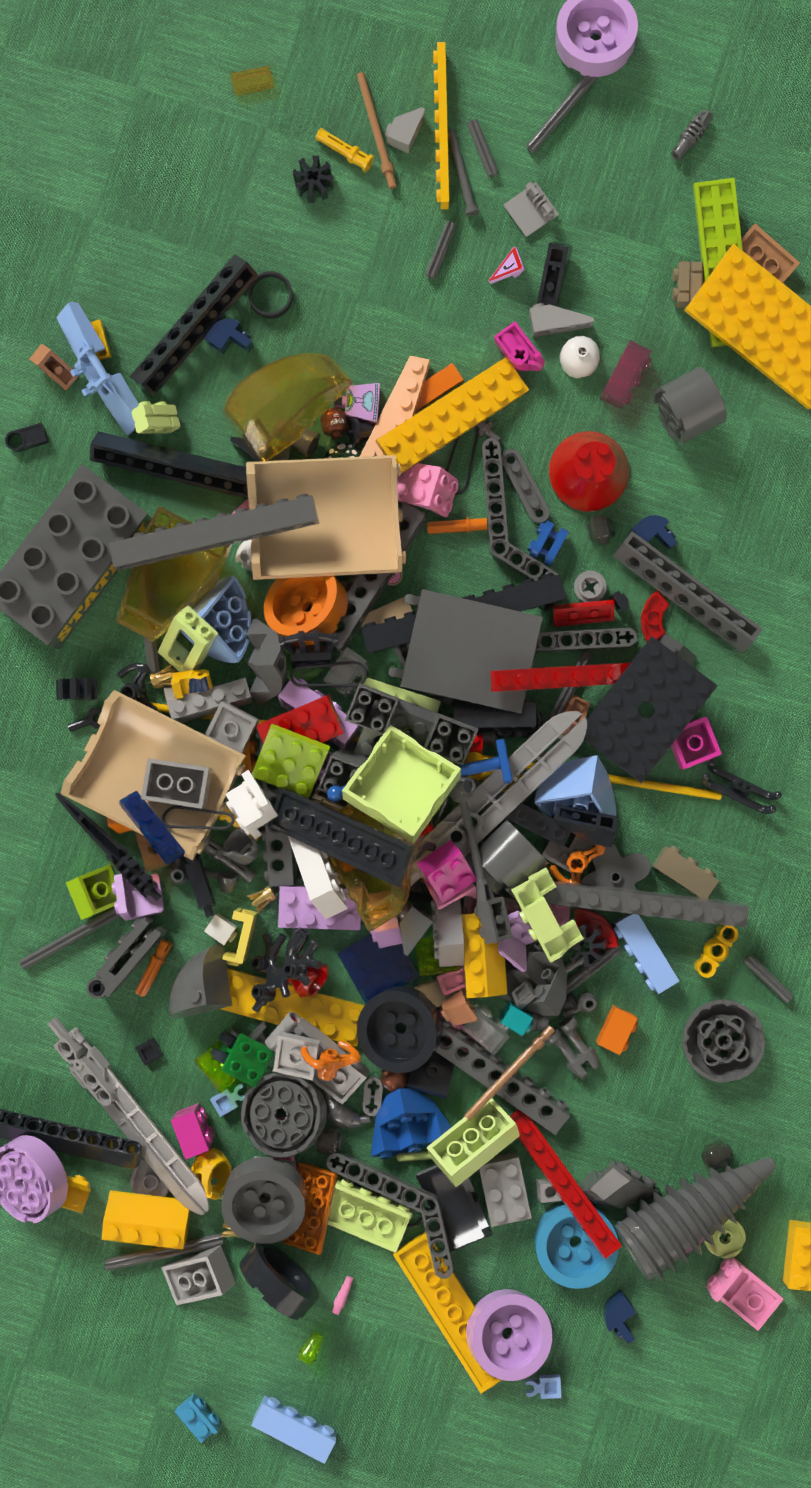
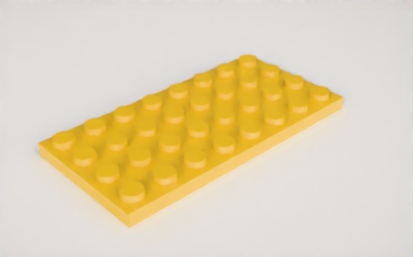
M732 244L684 311L809 410L811 409V306L735 244Z

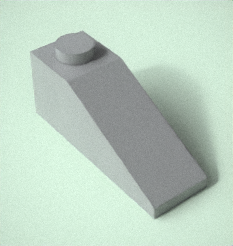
M543 303L533 305L528 314L532 337L591 328L594 322L593 317L553 305H544Z

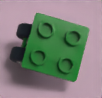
M222 1031L218 1040L223 1043L220 1049H212L210 1057L224 1064L221 1068L223 1072L253 1087H257L274 1051L242 1033L236 1038Z

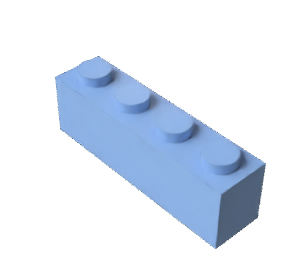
M627 913L613 922L616 926L613 928L619 939L623 937L626 942L625 950L629 956L634 955L637 960L634 964L640 974L645 973L648 978L645 982L651 991L655 990L660 994L679 982V979L639 915Z
M264 1396L251 1425L324 1464L336 1442L337 1433L330 1426H322L314 1418L303 1416L291 1406L286 1407L280 1404L276 1398Z

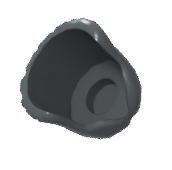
M237 828L228 835L221 852L223 856L237 863L248 865L256 859L259 847L257 842L247 835L243 829Z

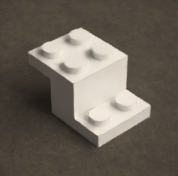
M247 770L241 774L245 781L225 794L229 800L226 804L236 816V821L247 835L251 834L256 839L262 835L258 828L278 815L259 783L250 771Z

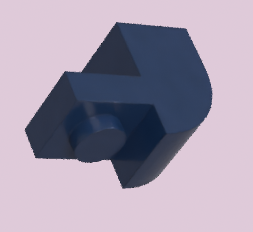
M223 319L216 322L204 337L207 344L222 354L226 352L232 342L247 352H250L253 348L252 340H250L251 336L244 331L239 332L242 329L240 322L233 319Z
M647 516L629 531L630 533L633 531L646 542L655 536L667 550L677 543L674 533L664 528L669 521L662 516Z
M621 1289L606 1301L603 1308L604 1321L609 1332L614 1329L620 1340L624 1338L628 1344L635 1340L631 1330L624 1321L634 1315L636 1311Z

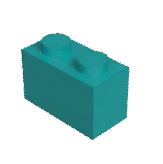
M510 1001L507 1002L499 1016L501 1024L521 1036L525 1032L529 1033L534 1024L532 1022L533 1017L529 1011L520 1009Z

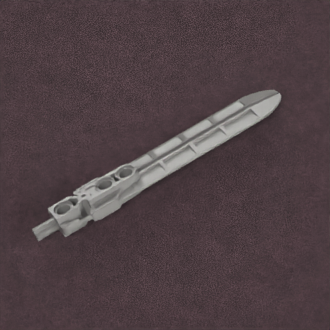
M563 712L552 717L508 758L512 780L515 782L499 798L494 799L508 785L503 783L501 769L495 770L475 789L472 797L467 802L470 815L476 819L473 828L477 844L580 747L587 730V720L585 717L567 734L562 735L582 715L580 712ZM557 738L560 739L542 757L539 756ZM537 759L538 761H537L534 765H532V766L518 779L517 776H518L533 760ZM491 801L492 804L482 814L478 815L477 813ZM460 804L440 821L433 831L424 836L418 847L415 846L409 862L413 868L405 875L402 883L406 890L419 878L423 877L425 879L416 863L449 842L453 831L461 833L460 839L452 842L465 857L470 852ZM427 841L435 844L434 849L421 850Z
M55 1017L48 1023V1026L60 1039L53 1046L62 1058L69 1063L72 1075L83 1088L91 1092L126 1137L141 1144L142 1157L174 1197L190 1211L200 1215L205 1214V1211L207 1212L210 1209L209 1199L206 1197L204 1187L199 1179L111 1071L110 1063L98 1048L91 1047L77 1027L68 1032L60 1020Z

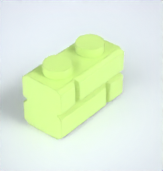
M144 401L132 410L135 429L138 434L172 433L180 428L175 405H167L164 401L151 404L150 401Z

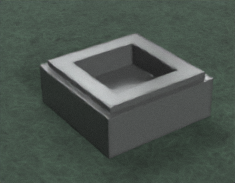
M527 980L512 992L516 1006L520 1009H523L536 997L531 983Z

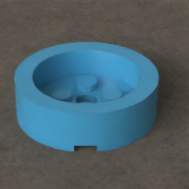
M563 1201L556 1203L555 1206L545 1211L537 1223L534 1235L536 1254L543 1271L554 1282L568 1288H587L602 1281L613 1269L617 1260L618 1250L604 1259ZM592 1203L594 1208L597 1210L599 1215L602 1217L604 1222L607 1224L609 1229L617 1238L614 1227L608 1216L604 1213V1211L601 1208ZM573 1236H578L581 1242L573 1247L570 1244V1239Z

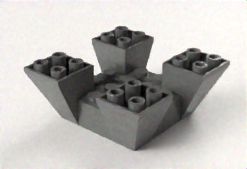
M359 683L345 721L361 726L363 729L356 743L331 754L318 790L327 793L328 789L332 786L337 785L341 788L346 786L358 768L371 755L374 746L380 740L378 736H382L390 725L416 740L423 748L462 766L478 732V728ZM448 797L430 820L433 827L437 825Z

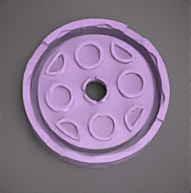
M567 0L558 15L555 37L556 49L563 63L568 68L572 67L581 72V75H589L590 77L606 76L622 68L633 53L638 31V20L633 6L628 0ZM595 33L601 38L595 41L590 36Z
M23 1135L0 1147V1204L11 1216L24 1223L26 1221L38 1223L64 1204L68 1192L66 1173L58 1156L45 1142L33 1136Z
M503 1289L486 1295L476 1304L470 1319H468L466 1338L473 1358L487 1373L501 1380L516 1381L529 1377L543 1365L551 1349L552 1328L546 1312L536 1301L520 1291ZM506 1327L512 1329V1334L508 1339L502 1336V1332Z

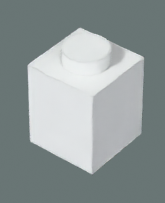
M217 913L204 932L225 945L227 942L231 943L238 934L235 932L238 926Z

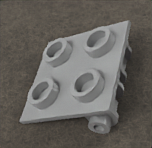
M529 182L525 186L526 189L503 205L526 238L559 215L536 182L534 184Z

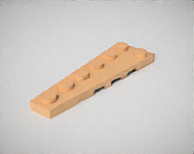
M409 357L360 457L385 456L376 444V439L415 415L430 366L429 359Z

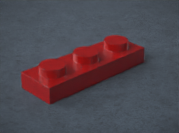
M613 600L553 605L554 627L614 621Z

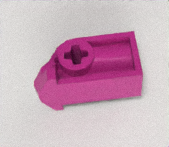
M516 321L494 336L496 346L507 357L514 369L519 371H541L545 366L541 353L537 351ZM519 355L520 357H523L524 359L521 360L520 358H516V356Z

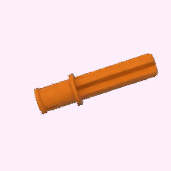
M466 517L463 520L427 523L428 534L466 531L469 533V531L487 530V518L469 519Z
M161 939L155 953L151 954L152 959L135 990L137 995L146 996L162 964L166 963L165 958L173 946L170 941Z

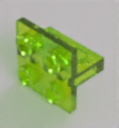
M433 937L420 938L416 944L421 976L461 970V966L439 967V959H435Z
M217 1041L211 1048L194 1060L219 1093L225 1091L237 1079L223 1072L221 1068L224 1064L214 1060L213 1055H211L213 1048L220 1049L223 1043L221 1041Z

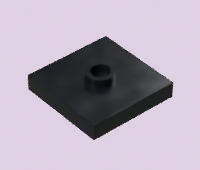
M434 1053L422 1066L410 1072L407 1088L446 1099L455 1064L442 1055Z

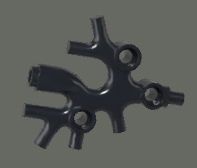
M299 927L298 930L294 931L287 943L286 961L281 968L276 964V956L287 937L280 933L273 943L269 933L262 936L266 948L265 956L258 955L254 957L251 961V966L257 972L266 973L267 981L265 985L257 984L251 990V994L256 1000L252 1007L255 1012H259L263 1005L266 1006L268 1002H272L275 999L277 988H280L283 998L289 997L288 979L299 980L304 986H307L311 982L307 976V967L321 969L322 962L313 959V953L319 945L316 941L312 940L300 959L298 957L309 940V932Z

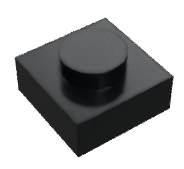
M617 591L609 597V600L614 601V608L618 614L630 608L628 605L629 600L624 593L621 594L620 591Z

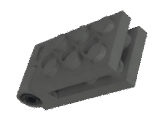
M151 915L138 918L131 925L133 930L127 934L125 933L117 942L119 947L109 951L104 957L106 962L97 971V975L88 982L86 989L89 996L98 999L104 995L109 997L115 993L168 930L163 925L151 928L143 937L145 939L144 943L141 942L130 952L132 957L120 969L117 965L156 920Z

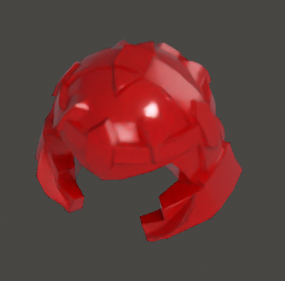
M323 964L321 969L307 967V976L311 980L307 986H304L299 980L288 979V983L293 985L300 998L312 997L323 987L329 974L327 964Z

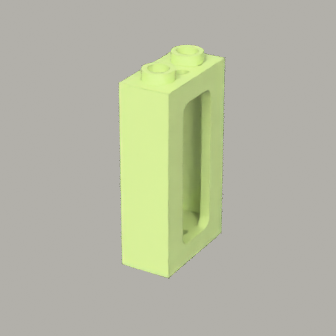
M187 605L173 618L158 653L179 672L198 670L213 645L218 632ZM180 630H183L194 641L191 652L176 640Z

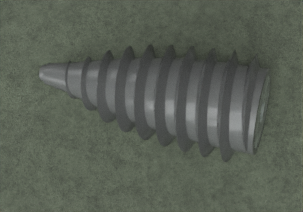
M768 1157L767 1159L762 1158L746 1165L741 1164V1167L734 1169L725 1166V1172L722 1173L709 1168V1177L707 1178L694 1172V1183L691 1184L683 1178H679L680 1189L675 1190L666 1184V1196L661 1197L656 1192H653V1203L647 1204L639 1199L640 1210L634 1212L629 1207H625L627 1218L621 1222L617 1221V1224L614 1225L615 1230L646 1280L650 1282L656 1277L665 1284L663 1272L670 1269L677 1274L676 1263L680 1260L690 1265L688 1255L693 1250L702 1256L700 1245L707 1241L714 1246L712 1236L716 1231L726 1236L725 1223L730 1220L737 1224L734 1214L739 1208L746 1210L744 1203L751 1195L755 1196L754 1192L774 1173L776 1165Z

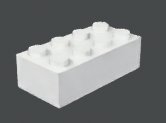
M288 836L309 899L322 916L327 919L348 909L345 902L348 898L344 889L340 888L339 884L342 881L338 873L334 872L336 865L333 858Z

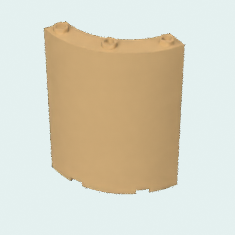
M395 455L246 462L250 510L255 509V506L267 503L272 505L276 504V501L280 499H288L289 501L296 499L298 495L308 494L309 496L312 495L315 500L320 524L252 539L253 580L402 572V564H406L405 551H401L399 522H402V509H398L397 476H401L400 463H396Z
M114 690L104 702L97 722L100 724L97 734H92L84 751L87 753L82 762L77 761L64 779L61 794L193 860L197 853L201 854L206 845L204 841L211 830L169 828L163 824L162 816L164 812L172 806L179 805L141 799L147 760L150 758L213 769L207 809L225 812L227 804H225L227 796L225 794L232 790L237 776H241L246 766L243 764L245 755ZM173 809L167 813L165 821L169 825L213 827L219 814Z

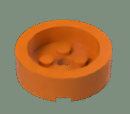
M335 576L278 578L270 587L265 598V620L269 627L276 631L279 636L293 635L298 633V631L308 633L313 632V630L332 634L337 630L338 627L336 625L341 617H345L348 606L347 592L343 584ZM308 604L313 605L311 610L306 612V609L309 607ZM299 641L293 643L295 646L300 647ZM305 641L306 646L314 645V641Z

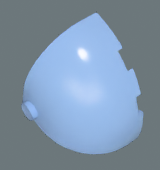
M229 576L213 583L188 604L190 608L218 632L207 655L227 663H237L243 657L249 643L246 634L251 625V612L248 611L245 601L247 597L235 576ZM180 630V632L194 645V641L183 630Z
M598 756L575 759L560 765L540 784L536 792L535 804L548 817H555L557 804L616 816V805L611 781Z

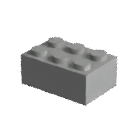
M148 758L141 799L207 809L213 769Z
M460 899L440 910L435 901L431 900L435 959H439V967L464 965V939Z
M513 1152L494 1156V1159L489 1160L479 1168L491 1227L531 1219L518 1153Z

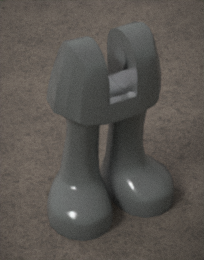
M571 1016L567 1020L560 1022L559 1027L579 1053L575 1054L557 1027L553 1028L555 1032L545 1042L548 1045L555 1044L567 1058L569 1070L583 1080L588 1074L581 1064L587 1061L596 1070L600 1067V1062L594 1048L587 1047L581 1040L575 1029L578 1024L577 1019Z

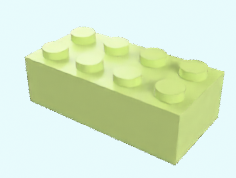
M491 1098L470 1121L464 1117L430 1144L427 1150L436 1165L457 1187L518 1138L520 1133L516 1123Z

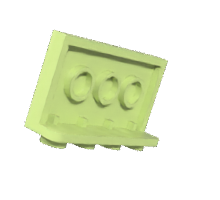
M338 1178L328 1225L396 1253L408 1222L413 1215V1209L392 1201L382 1194L373 1193L371 1189L365 1186H356L349 1179Z

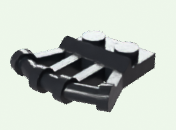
M313 630V632L308 633L298 631V633L293 635L279 636L280 646L286 648L290 653L292 669L299 666L333 663L332 650L338 644L339 633L333 632L328 634L319 632V630ZM299 641L300 647H295L293 643ZM305 641H314V646H306ZM320 641H325L327 644L320 646ZM333 666L317 667V668H327V667H333Z

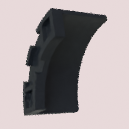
M437 1165L415 1174L421 1188L435 1194L440 1201L451 1252L493 1235L479 1200H475L478 1198V1195L469 1177L459 1186L455 1187ZM427 1200L430 1209H434L436 1207L435 1202ZM436 1221V1224H437L438 1229H439V1228H440V1224H439L438 1221Z

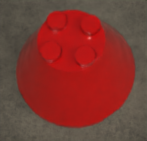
M594 431L579 432L563 440L554 451L549 464V479L557 497L571 506V508L585 512L598 511L612 505L624 492L629 479V463L624 450L611 437Z

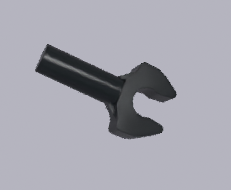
M90 709L87 718L67 725L69 731L72 732L88 725L99 729L100 724L95 721L94 717L100 714L102 710Z

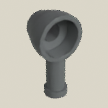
M173 851L174 867L170 870V879L174 884L182 885L188 881V877L182 864L181 854ZM176 872L181 873V879L175 877Z
M204 867L207 878L218 880L222 892H233L238 882V874L231 871L216 872Z
M584 992L578 997L576 1009L569 1008L562 1010L561 1013L565 1020L580 1011L591 1013L598 1006L597 997L590 992ZM588 1000L592 1001L591 1007H586Z

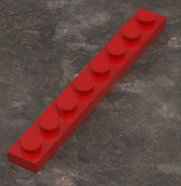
M630 663L490 671L491 692L611 685L616 683Z
M518 1109L509 1116L517 1125L520 1133L518 1139L604 1259L608 1258L622 1245L531 1118Z

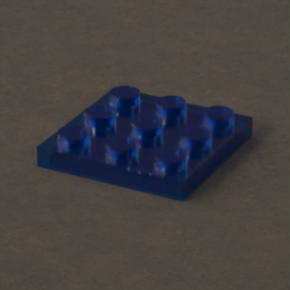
M372 934L337 953L365 1004L387 988L405 986L420 977L410 957L404 954L402 944L379 948L378 942H373Z

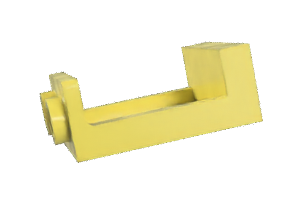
M243 908L234 910L232 919L242 921L244 924L237 953L227 951L223 955V960H227V964L239 966V964H243L247 960L258 912Z

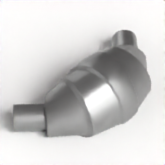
M324 1091L327 1117L332 1124L349 1130L361 1127V1124L371 1123L370 1116H360L359 1113L353 1111L344 1103H339Z

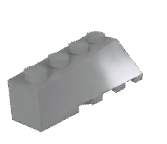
M246 678L226 684H216L208 692L185 694L183 698L175 699L172 686L163 687L171 719L179 723L215 714L221 701H225L234 707L252 703Z

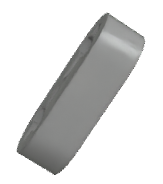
M370 1076L365 1081L362 1107L364 1113L368 1116H375L381 1107L383 1084L378 1076ZM372 1081H376V1084L380 1085V1087H376L375 1094H371V1087L368 1086V1084H372ZM370 1098H374V1105L378 1106L373 1111H370L369 1107L366 1106V1104H370Z

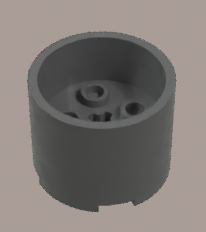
M697 367L653 391L654 403L659 404V418L673 440L676 438L679 440V445H683L726 422L727 413L722 396L711 376L702 367Z
M506 819L478 845L482 866L512 897H514L511 889L528 881L529 876L537 873L549 864Z

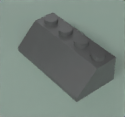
M413 900L410 904L406 902L399 911L403 951L406 956L409 955L433 922L432 914Z

